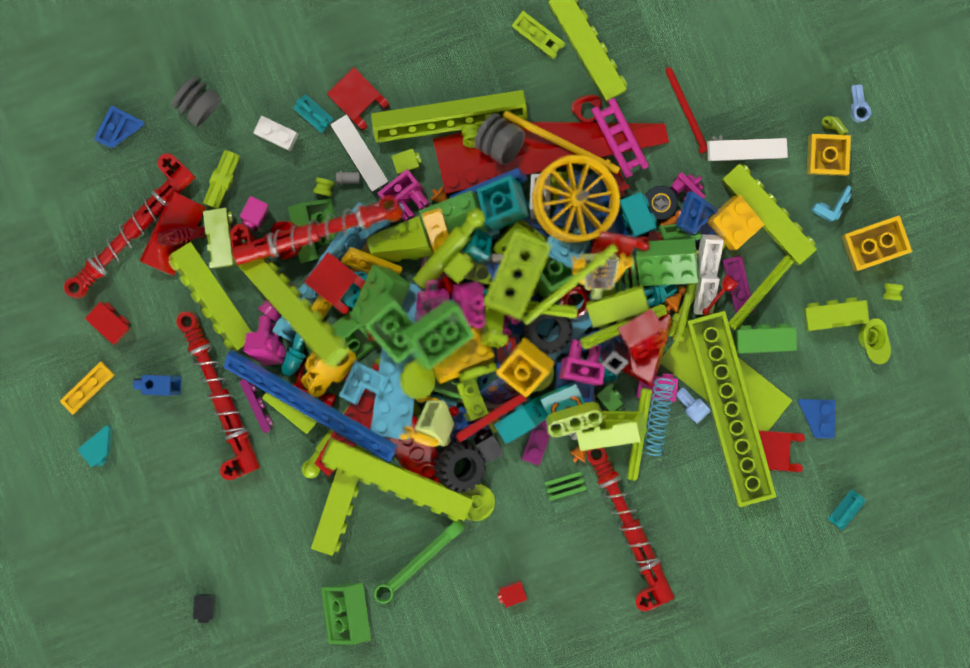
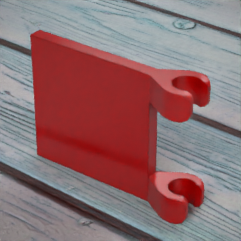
M354 67L327 93L361 130H365L368 125L359 115L375 100L383 109L390 105Z
M600 231L590 254H601L614 244L618 249L614 254L619 259L621 254L629 258L634 247L642 251H648L650 244H648L649 239ZM635 261L636 274H637V273H638V268H637V262ZM631 266L628 267V273L632 274Z
M329 252L326 253L304 281L306 285L343 314H346L349 308L339 299L353 282L360 288H363L365 283L362 278Z
M758 431L769 470L802 472L803 466L801 464L789 463L791 441L803 442L805 440L804 434Z

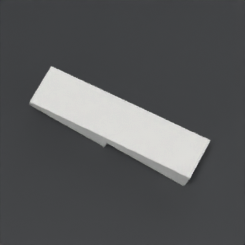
M347 114L330 124L371 191L387 183V178Z
M787 138L707 141L708 161L782 159L788 157Z
M701 234L698 256V283H696L694 301L695 314H702V310L707 308L717 296L720 281L717 273L724 242L718 235ZM714 306L710 309L709 315L713 314Z

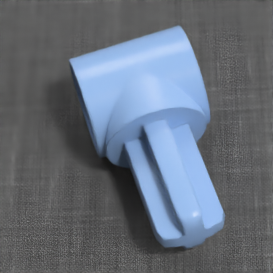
M858 84L851 87L853 104H851L850 116L853 121L860 123L870 117L871 109L868 106V102L864 100L863 86ZM858 108L864 110L865 116L863 118L857 116L856 111Z
M685 388L677 391L676 396L687 407L685 412L696 424L711 412L701 399L695 400Z

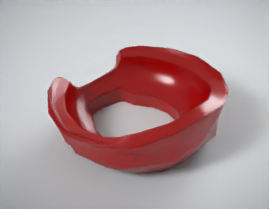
M574 286L560 297V304L569 306L568 298L573 294L580 293L584 297L582 306L577 309L576 317H581L588 312L586 302L591 300L581 287Z

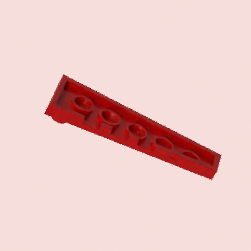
M375 363L372 369L379 372L380 366ZM365 388L358 405L351 402L344 415L370 429L372 427L376 393ZM335 431L331 434L330 438L352 447L357 445ZM328 440L314 464L326 475L330 476L334 470L324 466L325 463L321 459L328 445Z

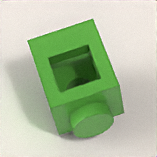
M609 383L596 396L608 411H620L625 407L621 402L623 397L616 389L612 391L611 388L614 386L612 383Z

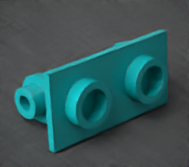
M306 94L302 98L300 97L293 107L296 112L320 133L334 120Z
M851 489L827 519L843 531L866 500Z

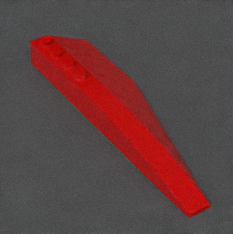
M530 122L600 158L614 156L598 123ZM607 123V125H608L609 128H611V127H613V126L619 124V123ZM628 123L640 149L669 143L665 123ZM520 126L518 127L525 131V140L516 157L507 165H502L491 158V154L486 155L475 147L464 146L462 132L433 139L446 195L460 192L516 168L521 169L526 176L541 173L555 161L577 154ZM623 130L613 135L617 145L628 141ZM629 148L621 153L631 152L633 150L632 148ZM566 165L559 166L556 169L566 167Z

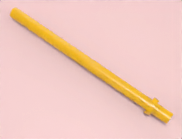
M505 111L503 118L577 155L597 160L615 174L620 169V167L610 163L611 160H604L508 111Z

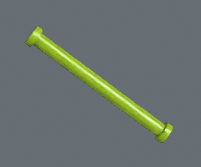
M696 250L698 263L699 250ZM696 283L687 284L676 335L673 336L674 340L682 342L685 340L683 335Z

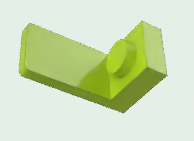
M489 307L485 308V324L482 329L480 344L500 348L507 344L508 336L502 335L505 314Z
M474 378L457 384L456 387L467 413L463 414L466 421H472L489 414Z

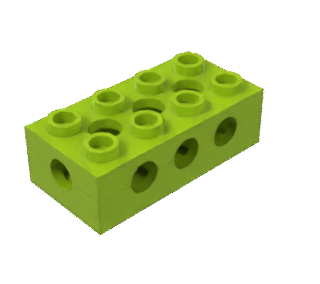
M514 231L485 299V306L521 321L550 254L551 245ZM523 254H528L531 256V259L524 262L520 257ZM515 272L523 274V277L519 280L514 279L512 276ZM508 290L516 292L512 298L506 297L505 293Z

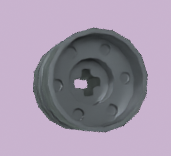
M197 75L181 86L171 102V106L174 109L179 108L178 112L180 114L190 110L186 119L195 127L203 124L216 110L222 100V96L212 88L204 93L207 84L204 81L201 82Z
M497 113L492 114L478 130L474 142L475 148L483 151L486 155L491 154V158L502 165H507L520 151L525 140V131L513 123L509 124L508 120L502 118Z

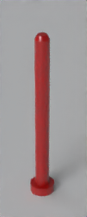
M668 67L665 69V73L700 146L698 151L702 154L708 151L707 143L673 69Z

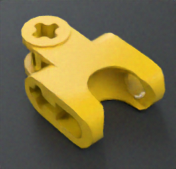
M350 350L333 368L325 364L313 351L306 361V369L308 371L302 377V384L308 388L309 394L312 397H319L325 393L332 382H341L357 359L355 353Z

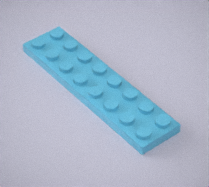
M360 226L346 229V236L343 231L338 232L330 242L325 253L320 257L319 262L327 252L342 262V257L350 247L361 250L367 239L362 241L359 234L362 232ZM305 283L299 288L301 291L300 296L309 300L313 305L319 294ZM282 316L276 322L272 331L294 342L296 331Z
M411 284L401 306L402 310L414 323L417 293L427 291L418 284ZM383 347L379 372L389 377L382 394H376L371 430L382 437L401 439L399 437L400 434H407L406 431L401 429L406 426H412L415 399L403 393L400 386V374L403 373L404 366L410 361H415L412 353H410L397 364Z

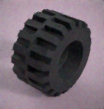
M540 314L528 325L524 324L525 339L544 354H553L564 349L570 342L573 334L572 322L569 317ZM545 318H551L559 325V335L553 341H544L537 334V325Z
M455 440V443L451 441L448 446H442L443 450L437 452L438 458H434L436 466H433V469L437 472L435 473L436 478L442 484L457 492H468L469 488L471 490L475 489V485L481 483V477H485L483 471L487 469V466L484 465L486 459L482 457L483 453L467 442H460L459 440ZM465 457V469L460 474L454 475L456 462Z

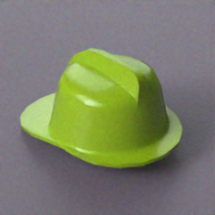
M875 318L870 320V323L862 325L858 334L859 343L862 347L866 348L872 362L884 364L888 361L891 354V345L885 323Z

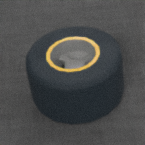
M656 186L645 194L649 202L648 210L654 214L656 221L666 220L676 212L678 198L669 187Z

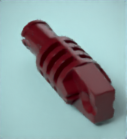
M184 226L159 232L157 244L161 246H175L192 242L194 239L206 238L207 235L203 234L206 233L205 226L195 228Z

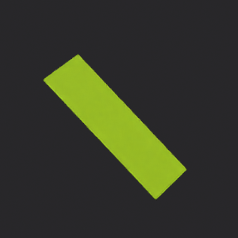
M686 327L683 335L685 337L684 342L676 340L664 354L660 364L707 400L688 328ZM738 357L758 431H769L792 400Z

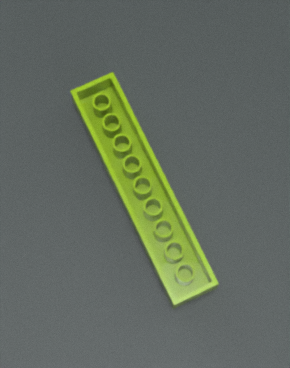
M721 311L688 320L686 325L736 505L743 507L775 498V489L726 312Z

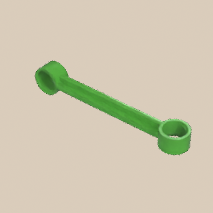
M458 520V522L454 521L444 532L390 581L379 584L374 591L376 601L381 604L390 602L394 592L464 530L465 526L461 521ZM380 587L389 588L391 592L390 598L386 600L380 599L377 596L378 589Z

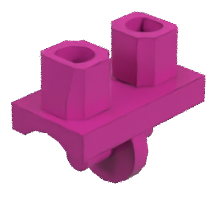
M681 172L673 179L674 182L670 186V189L676 195L683 190L686 194L693 191L703 199L706 197L701 192L704 187L699 183L702 179L700 175L697 178L692 174L686 177Z

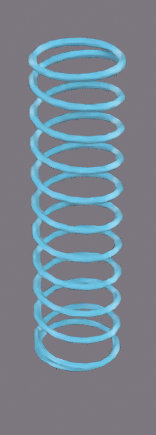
M666 378L656 379V386L653 388L655 393L652 394L651 413L648 415L650 420L647 422V434L645 435V447L643 448V451L651 456L662 455L663 448L658 445L665 444L661 439L665 438L666 435L661 432L667 431V428L662 425H667L668 421L662 418H668L670 415L661 411L671 410L666 405L672 403L667 398L673 397V394L667 391L675 389V383ZM657 380H667L674 385L658 384ZM656 387H659L660 389H663V390H666V391H657V392H656V391H655V388H656ZM659 393H668L672 396H665ZM658 394L666 398H654V395ZM658 400H667L670 401V403H664ZM653 401L666 405H653ZM656 406L667 407V408H669V409H668V410H664V409L657 408ZM654 407L660 411L652 412V408ZM655 413H663V414H666V415H668V416H666V417H665V416H659V415H657V414H655ZM651 414H653L660 418L651 419L650 416ZM654 420H663L667 423H659ZM652 421V422H654V423H656V424H659V425H651V426H650V425H649V422ZM653 427H662L665 430H658ZM648 428L659 432H648ZM651 433L662 434L664 437L654 436ZM649 434L650 436L655 438L647 439V435ZM649 440H658V441H661V442H663V443H661V444H659V443H654V442H651V441H649ZM646 441H648V442H650V443H652V444H654V445H647V446H646L645 443H646ZM647 448V449H649V450H651V451L661 452V453H660V454H650V453L646 452L644 449Z

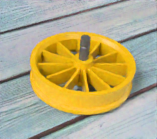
M572 155L555 161L538 176L532 192V206L539 224L548 234L563 242L582 243L599 236L600 231H606L612 225L619 210L620 196L614 177L604 165L587 156ZM571 164L584 166L577 189ZM566 165L570 187L554 169ZM590 168L599 177L582 191L587 170ZM549 174L554 177L565 192L544 185ZM602 179L608 192L589 195L588 190ZM542 190L564 197V200L542 203ZM609 195V209L586 200ZM564 203L566 207L549 220L544 206ZM586 206L607 214L602 225ZM569 209L570 212L564 231H562L552 222L565 210ZM581 210L597 228L594 232L586 234ZM574 211L576 212L580 235L568 233Z

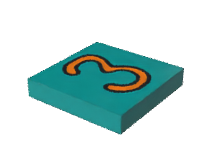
M575 381L540 396V400L548 415L586 403Z

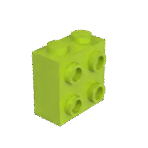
M522 219L507 227L494 242L493 251L494 254H505L514 231L545 243L548 239ZM523 254L525 255L526 262L531 259L530 255Z

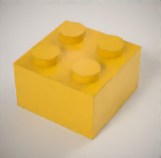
M809 135L807 174L848 175L851 136Z
M741 195L733 196L707 221V224L716 235L724 240L723 243L729 250H737L765 225Z
M524 338L503 360L496 374L527 397L549 374L554 361Z

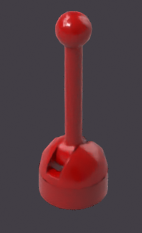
M726 274L722 280L723 289L709 306L702 310V314L705 316L709 315L710 309L723 293L735 289L738 282Z
M296 383L292 384L298 389L309 394L308 390L299 387ZM326 393L316 398L321 399V402L333 408L337 395Z

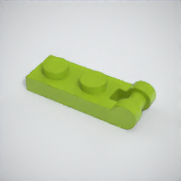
M524 11L521 12L511 25L514 30L552 59L557 56L556 52L565 45L561 39ZM549 40L554 43L551 48L546 46Z

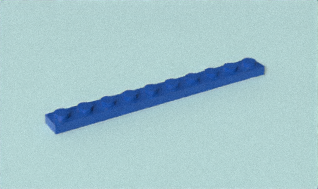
M231 350L227 354L224 364L225 369L387 462L392 460L398 445Z

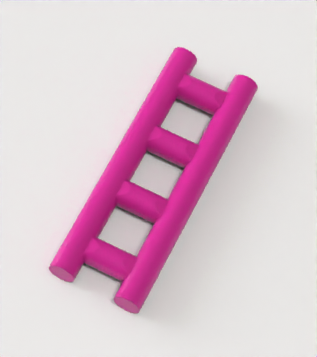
M612 98L608 101L610 107L600 111L597 106L591 109L620 168L625 177L628 178L633 175L631 169L640 165L643 170L649 167V164L615 98ZM614 113L619 124L609 128L604 118ZM623 130L628 141L617 145L613 135ZM632 148L636 158L626 162L621 152Z

